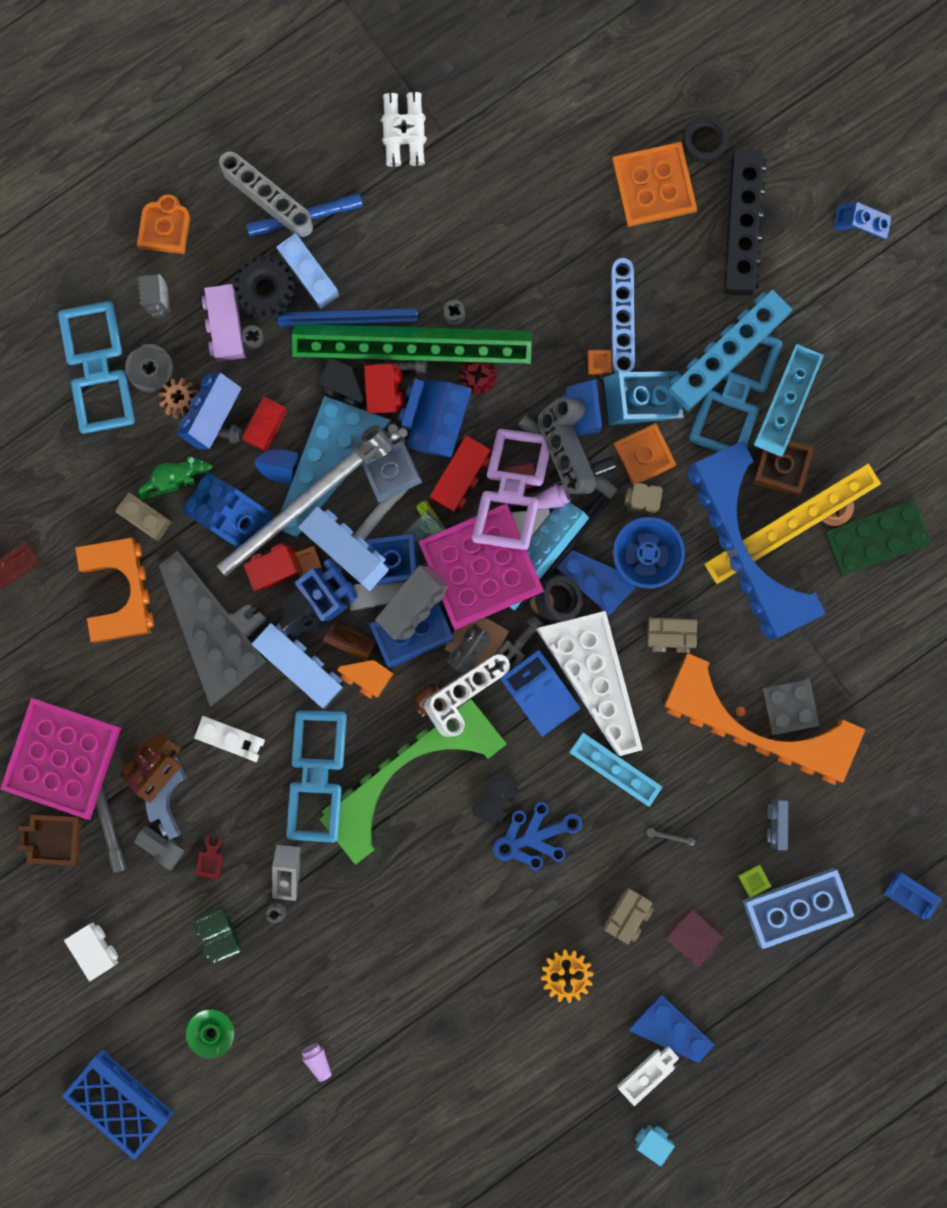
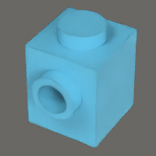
M648 1125L646 1129L642 1128L635 1138L637 1150L659 1166L663 1165L675 1147L673 1141L667 1138L669 1134L659 1126H656L654 1129Z

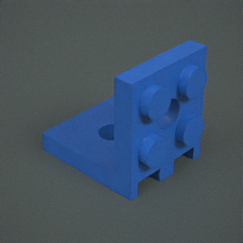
M208 472L201 479L194 494L188 499L182 510V513L237 548L275 516L234 487ZM247 518L246 525L240 528L242 519Z

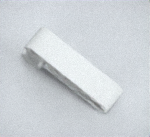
M495 655L487 658L426 699L425 710L442 736L452 737L459 735L463 731L464 720L456 707L509 671L510 663L505 656ZM495 663H498L499 667L497 670L490 673L487 671L495 666ZM474 673L481 677L480 685H476L473 682ZM455 686H458L462 691L460 698L455 697L453 694ZM435 699H439L442 702V710L440 712L433 706ZM449 719L455 723V730L453 732L449 731L446 726Z

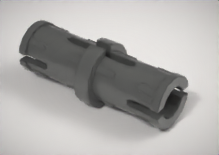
M274 903L269 906L266 912L267 920L271 923H279L284 920L286 907L281 903ZM273 911H277L278 914L280 913V915L277 916L275 913H273Z

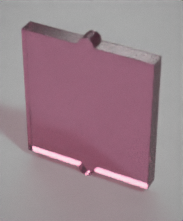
M692 909L681 922H677V927L666 939L698 968L709 955H713V950L724 938Z

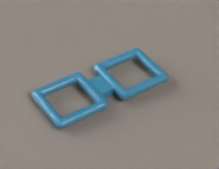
M105 301L60 310L58 312V319L66 362L69 365L83 363L85 377L71 380L79 431L82 434L134 424L135 416L126 371L116 370L110 372L107 358L122 354L113 303ZM105 311L112 348L75 355L68 318ZM118 380L125 416L88 424L81 387Z
M740 329L741 336L745 338L751 337V332L748 329ZM767 336L761 342L770 346L771 350L759 382L730 372L723 378L727 380L723 393L711 390L703 398L689 436L690 442L717 452L731 447L700 436L713 400L748 413L738 443L744 441L747 446L759 408L745 401L749 389L764 393L767 390L782 347L781 340ZM728 344L723 345V351L729 354L732 346ZM715 364L713 371L718 369L717 364Z
M299 710L295 713L292 766L303 768L302 782L290 784L286 837L289 840L332 843L338 840L342 788L338 784H328L329 769L340 770L343 767L347 715L344 712ZM304 720L337 721L334 760L302 758ZM299 792L331 794L329 832L296 830Z

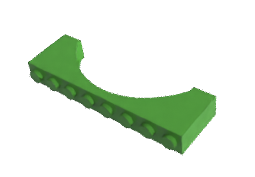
M471 699L456 707L464 720V729L459 735L445 737L439 733L436 727L430 732L426 728L416 736L418 741L410 746L407 743L397 751L399 756L395 760L391 761L388 758L378 766L381 771L374 776L369 773L359 781L362 785L356 791L351 788L341 796L343 801L340 804L337 842L355 865L376 849L372 844V822L375 807L386 783L403 765L420 755L445 749L473 751L484 754L489 759L506 745V742ZM449 719L446 726L449 731L453 732L455 730V723ZM331 804L322 811L324 816L320 818L328 831Z

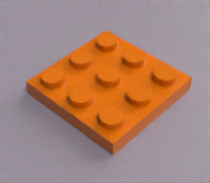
M682 142L612 157L627 227L697 212Z

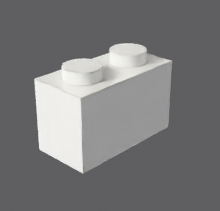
M94 923L87 925L64 940L89 982L118 964L116 960L118 955L111 945L108 947L103 939L105 938V933L99 925L95 926Z

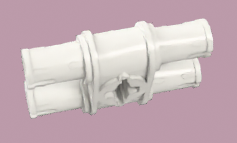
M413 92L406 94L408 114L406 115L398 114V94L392 93V103L389 100V93L383 95L384 115L381 118V122L383 123L384 138L382 143L386 146V165L389 167H393L392 157L395 158V167L401 165V144L409 145L410 165L416 166V156H418V166L425 164L423 144L427 140L424 132L426 117L422 113V95L419 92H415V102H413ZM401 126H406V133H402Z

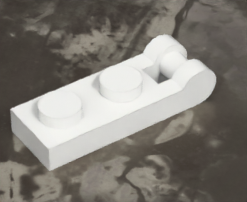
M202 716L194 739L257 762L259 757L257 754L259 748L265 742L263 738ZM245 740L251 742L249 750L242 749Z

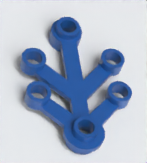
M538 802L534 807L535 813L524 837L514 840L520 825L526 821L525 813L517 810L512 814V823L506 836L500 837L495 841L493 845L494 855L502 861L515 858L528 864L531 869L539 870L543 866V860L540 856H530L518 850L529 846L551 856L554 861L561 862L566 856L564 849L552 847L541 840L565 831L572 834L577 833L582 828V820L576 814H569L563 819V822L537 831L543 817L549 811L546 803ZM544 805L546 807L545 813L539 814L537 807ZM521 813L524 816L523 821L516 822L514 819L515 815ZM570 819H575L577 822L574 828L568 826ZM503 844H507L510 850L507 853H502L500 847ZM556 850L563 852V856L560 859L554 857ZM534 858L540 860V865L538 867H533L531 865V861Z

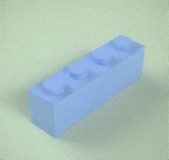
M317 506L298 528L370 591L389 571L383 564L385 559L376 551L373 553L367 550L369 545L362 538H353L351 536L353 531L346 524L338 525L335 522L338 518L327 509L324 512Z
M270 623L251 645L319 706L325 709L344 688L340 685L343 680L333 671L328 674L322 668L325 664L315 655L310 658L305 653L307 648L297 639L292 642L287 637L288 633L281 629L279 623L277 626Z

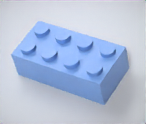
M834 868L742 900L757 943L762 949L854 917L838 870Z

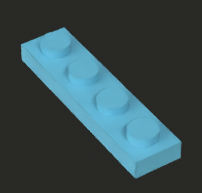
M584 733L581 734L569 752L648 807H650L662 789V786Z

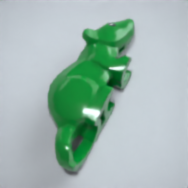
M188 456L187 461L178 464H160L153 470L150 480L139 488L138 496L141 500L179 490L178 485L182 483L186 487L195 484L192 477L196 474L207 473L213 468V465L203 460L194 459L192 456ZM151 489H157V491H154V492H147L148 490H151Z

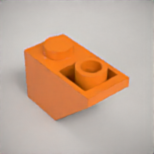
M374 660L340 666L337 670L342 673L339 678L350 685L355 682L361 686L359 691L370 699L373 695L378 698L394 675Z

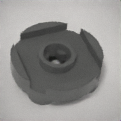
M145 344L129 354L125 364V371L129 381L137 389L151 393L164 390L163 385L169 384L173 377L174 365L172 358L163 348L154 344ZM152 362L156 370L151 372V374H147L143 367L144 365L148 366Z

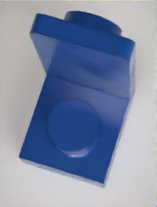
M858 202L842 204L837 207L833 228L840 231L857 228L881 239H886L888 237L891 216Z

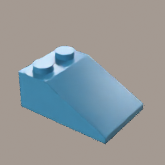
M678 371L617 372L604 377L609 425L684 418L682 406L668 392L672 386L670 382L679 374Z

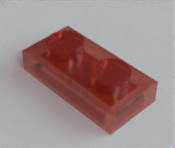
M27 542L0 560L1 590L41 562Z

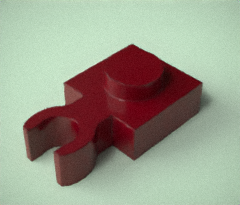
M208 835L205 840L207 852L199 851L195 875L220 879L224 855L217 854L222 845V837H218V844L213 846L210 843L211 835Z

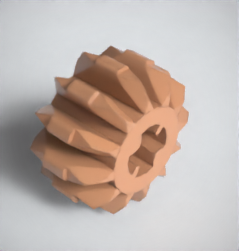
M183 378L179 380L178 385L174 379H171L170 383L172 386L170 388L166 384L163 385L167 392L159 393V397L165 399L159 405L166 407L164 412L167 415L173 412L175 419H178L180 412L183 417L187 415L186 411L191 407V400L198 394L197 390H192L193 383L189 382L185 385ZM181 394L184 400H179V403H177L174 398L179 397Z

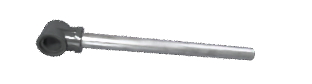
M373 425L367 428L360 437L361 443L352 446L354 452L217 565L219 570L227 576L364 462L368 465L371 458L378 459L387 455L391 451L393 443L380 426Z

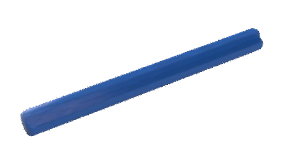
M417 309L287 312L285 314L278 313L277 322L280 327H293L295 324L358 325L416 323L418 321Z

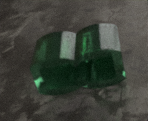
M224 906L195 918L196 923L193 926L197 936H202L205 942V946L202 948L207 960L211 959L215 963L242 951Z

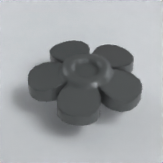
M395 423L389 424L387 427L388 431L385 430L384 433L393 445L400 441L406 444L404 437L407 435V429L405 427L398 429Z

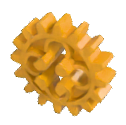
M563 949V955L560 956L555 951V959L552 960L549 957L546 959L549 966H542V970L547 972L541 976V980L547 981L543 986L544 989L551 988L549 996L553 997L557 994L559 1002L562 1001L563 997H566L568 1003H571L573 996L580 1000L579 993L587 994L588 991L585 986H592L593 984L588 980V977L593 976L592 971H587L591 966L590 962L583 963L585 956L582 954L576 957V950H573L571 955H569L567 950ZM565 959L571 962L568 967L570 974H575L577 971L584 973L581 979H577L574 976L570 977L569 981L573 986L570 992L564 991L566 982L563 977H559L557 981H553L550 978L553 973L564 975L565 970L561 964Z

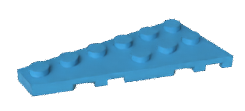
M324 396L281 512L354 452L352 446L361 443L360 437L367 428L378 425L384 430L391 423V420L372 413L368 414L367 411ZM345 478L282 529L281 532L298 538L302 533L298 527L317 506L321 508L328 501L332 493L341 485Z

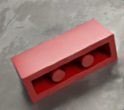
M465 436L431 493L430 500L454 514L457 509L461 511L468 500L465 497L468 490H474L480 480L477 475L481 468L486 470L490 463L491 457L489 455L491 450Z

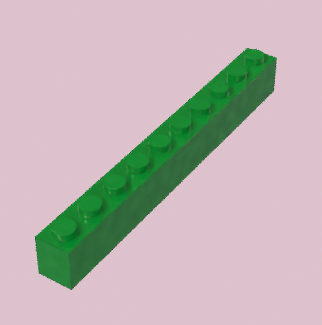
M295 324L292 333L293 357L531 364V331Z

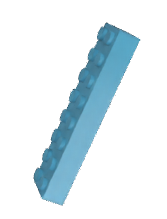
M796 344L754 446L778 456H783L824 355Z
M570 502L566 503L564 507L554 508L533 534L529 548L526 549L539 580L589 519L582 510ZM521 602L509 607L515 611Z

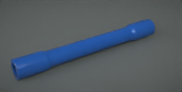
M360 193L339 198L336 201L306 208V210L309 212L312 220L337 212L363 207ZM274 217L246 224L250 237L285 227Z

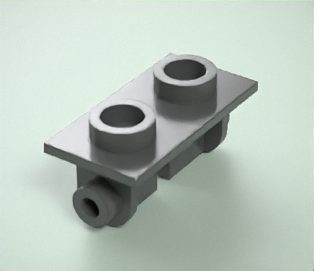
M474 624L465 632L459 646L451 652L447 663L462 674L469 671L478 659L472 652L475 650L481 654L490 642L489 638L491 635Z

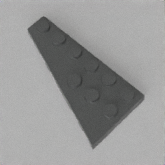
M176 551L162 562L159 568L210 707H212L267 661L251 645L252 642L249 638L243 635L228 617V612L180 552Z

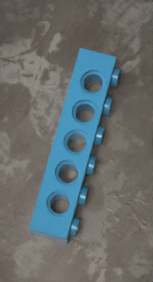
M773 289L768 294L763 292L754 301L756 306L751 311L748 308L745 309L738 316L739 322L734 327L731 324L726 327L720 334L722 338L717 343L712 341L703 350L706 354L700 360L695 357L687 365L689 370L683 376L679 373L670 382L672 386L668 392L687 412L789 316L793 309ZM757 313H765L768 316V321H760L757 318ZM740 329H748L751 332V337L744 338L741 336ZM723 345H731L734 348V353H725ZM714 361L718 369L714 371L709 370L706 367V362ZM697 377L701 385L699 387L691 386L689 378Z

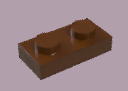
M333 621L323 642L364 661L368 660L377 642L375 639L336 621Z

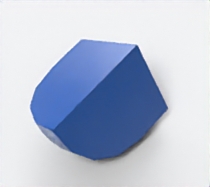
M282 449L268 450L257 457L255 465L260 473L268 479L291 485L294 478L292 469L295 463L297 464L298 453Z

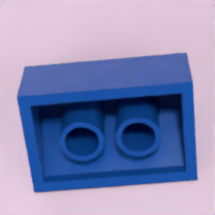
M426 380L406 448L451 461L472 394L471 388L450 382Z

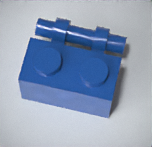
M330 558L323 563L328 570L327 572H324L322 568H312L294 582L321 621H331L349 607L343 599L345 595L350 602L358 598L353 584L345 579L341 573L343 571L341 567L336 565ZM332 578H334L337 584L339 585L340 588L338 590L331 582Z

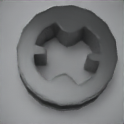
M250 325L243 330L242 339L248 347L258 348L263 344L264 334L259 327ZM250 332L254 334L259 333L256 342L253 340L247 341V338H250L248 335Z

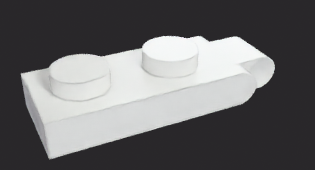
M669 1046L662 1052L656 1050L617 1085L618 1089L635 1106L675 1069L673 1064L679 1057Z

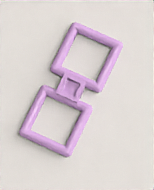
M499 429L497 431L487 477L491 480L501 481L498 492L484 491L482 493L472 535L473 542L521 550L529 548L539 501L537 498L524 496L526 484L541 486L544 481L550 452L542 434ZM505 439L542 444L535 476L498 471ZM490 501L528 506L521 540L483 534Z

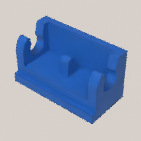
M896 871L883 892L884 895L923 920L929 919L943 900Z

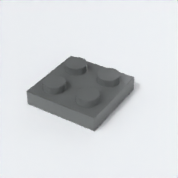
M810 679L762 688L771 735L819 726Z

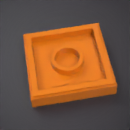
M656 423L613 443L633 486L677 466Z

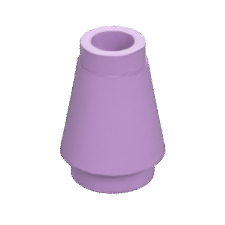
M556 484L534 496L539 501L537 510L564 507L566 503L571 501L570 494L565 490L563 484Z
M318 1043L308 1046L301 1052L303 1056L302 1061L319 1082L328 1079L332 1075L324 1048L320 1047Z

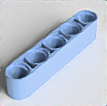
M625 258L616 260L611 270L612 370L614 374L617 372H632L635 364L634 268L631 261ZM618 267H625L628 270V274L620 276L617 274L616 269ZM625 290L629 297L624 300L619 299L616 292ZM619 313H625L629 317V321L621 323L617 320L616 316ZM621 336L626 337L629 340V345L620 346L617 343V338ZM619 360H626L630 367L627 370H621L618 368L617 362Z

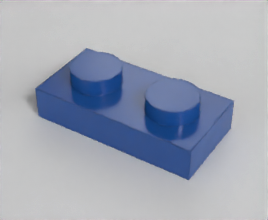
M417 379L414 380L413 385L409 384L405 396V398L409 399L407 407H402L399 421H402V427L408 430L412 429L425 385L424 381Z

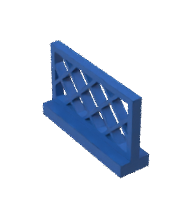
M103 1050L94 1057L62 1096L133 1160L140 1155L175 1114ZM92 1068L100 1075L101 1083H89L88 1073ZM106 1087L117 1089L119 1099H107ZM85 1088L86 1100L78 1101L73 1097L71 1093L74 1089ZM90 1088H101L102 1100H91ZM124 1103L134 1104L137 1109V1115H125ZM103 1104L104 1116L96 1117L92 1113L91 1105ZM108 1104H119L120 1116H109ZM142 1119H151L157 1125L155 1130L143 1131ZM121 1120L122 1132L114 1133L110 1129L109 1121ZM126 1120H138L139 1132H127ZM139 1136L140 1147L137 1151L128 1145L127 1137Z

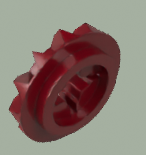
M464 362L459 371V379L462 386L471 388L472 394H484L495 385L497 372L492 362ZM479 366H481V373L487 377L480 378L477 385H475V377L469 373L476 372Z

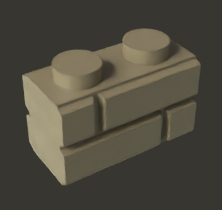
M636 483L633 488H628L626 491L624 505H628L627 509L629 512L638 514L642 512L644 515L654 516L660 509L663 490L661 487L652 485L648 487L646 484Z
M131 493L126 495L115 511L157 541L161 539L172 523Z
M648 618L647 647H652V652H666L667 648H676V653H690V649L696 648L697 619Z
M626 887L602 929L626 944H629L630 941L635 942L641 933V929L638 928L643 919L647 921L653 913L654 909L651 907L653 902Z

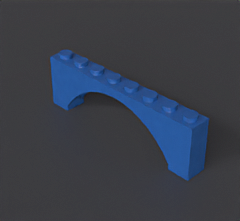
M741 441L687 467L689 471L688 477L699 492V500L708 511L710 524L717 530L720 545L726 550L730 558V566L740 579V587L750 600V608L757 615L761 623L760 629L763 635L768 640H772L825 615V612L816 593L805 594L794 591L767 576L756 565L743 544L737 523V498L743 475L748 465L753 463V460L744 441Z

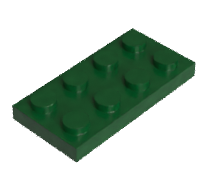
M915 500L824 532L841 577L932 544Z

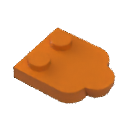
M163 195L157 202L145 205L142 210L137 240L138 248L185 254L190 216L188 210L180 205L179 200L175 196Z

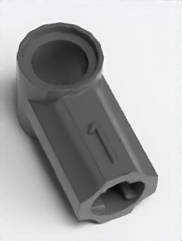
M145 825L134 841L138 846L153 855L159 864L169 870L174 868L185 852V849L172 839H166L148 825Z

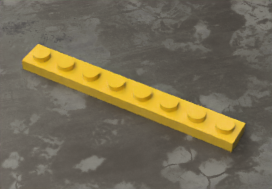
M866 464L742 540L753 561H756L881 483L871 466ZM726 551L704 564L716 584L736 573L730 566V558Z

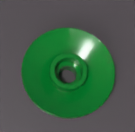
M214 1009L203 1010L197 1013L190 1020L186 1029V1039L190 1049L198 1056L207 1059L217 1058L225 1054L232 1046L235 1036L234 1026L229 1017L223 1012ZM208 1029H214L216 1031V1035L214 1037H210L207 1034Z

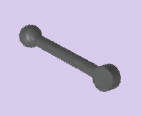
M649 828L646 831L647 836L650 838L657 836L684 842L688 846H694L696 843L693 837L684 838L656 832L653 828Z

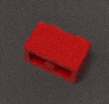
M397 363L365 365L367 413L400 411V406H403V394L399 392L398 383L401 382L402 375L401 369L397 368Z
M263 397L242 440L262 452L267 451L288 412L286 408Z
M282 543L270 548L271 553L264 556L262 553H259L249 558L250 562L243 566L254 591H263L303 573L293 546H284Z

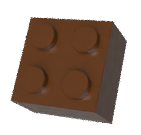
M789 440L782 457L761 449L751 483L797 497L802 492L814 447Z

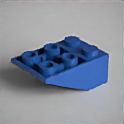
M539 650L500 678V681L542 737L581 709Z

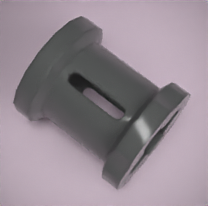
M458 300L448 301L444 306V318L448 324L459 325L464 321V305ZM457 308L459 316L455 314L451 317L450 310L454 311Z

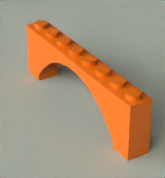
M689 653L685 654L663 706L668 708V714L680 718L681 715L689 717V723L701 728L704 724L712 727V733L721 737H725V734L733 736V742L745 747L748 743L756 746L755 751L763 755L775 754L779 756L777 761L791 766L792 762L801 766L799 770L807 774L819 773L823 775L822 780L835 785L836 781L844 782L866 729L845 720H839L837 726L827 732L800 741L781 742L758 736L738 724L722 706L710 680L708 672L710 662Z

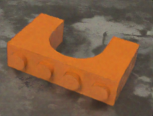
M133 538L76 547L80 572L87 573L104 569H118L129 580L131 589L127 604L118 612L87 618L90 641L97 643L151 633L154 621L152 613H148L147 609L150 597L148 590H144L143 580H146L144 566H140L139 557H142L140 543H136V540Z

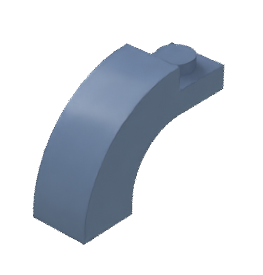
M169 764L164 768L163 772L169 768ZM182 767L178 769L151 803L146 801V810L150 822L160 819L161 823L158 824L160 831L164 837L168 836L169 840L182 835L169 806L170 795L173 789L180 782L187 779ZM150 785L149 788L147 789V793H148V792L150 791V789L153 787L152 785Z

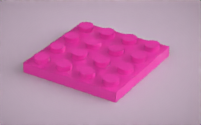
M507 503L488 511L483 534L521 540V535ZM477 516L419 541L428 566L449 586L444 592L445 596L442 600L455 630L544 592L527 550L473 542L472 535Z
M31 698L0 789L90 820L121 728Z

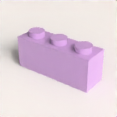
M228 284L204 288L205 296H202V304L204 310H208L209 319H205L207 333H211L212 342L208 343L210 355L215 356L217 362L246 358L234 285Z

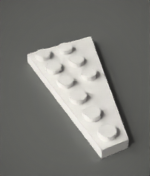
M606 611L537 628L536 630L617 756L643 750Z

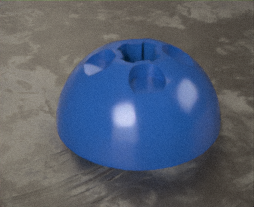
M643 517L627 524L618 534L613 549L614 562L621 576L629 583L641 588H657L666 585L678 575L684 563L685 547L680 534L671 524L659 518Z

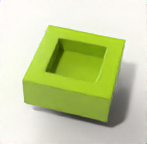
M760 865L738 875L750 898L771 887Z

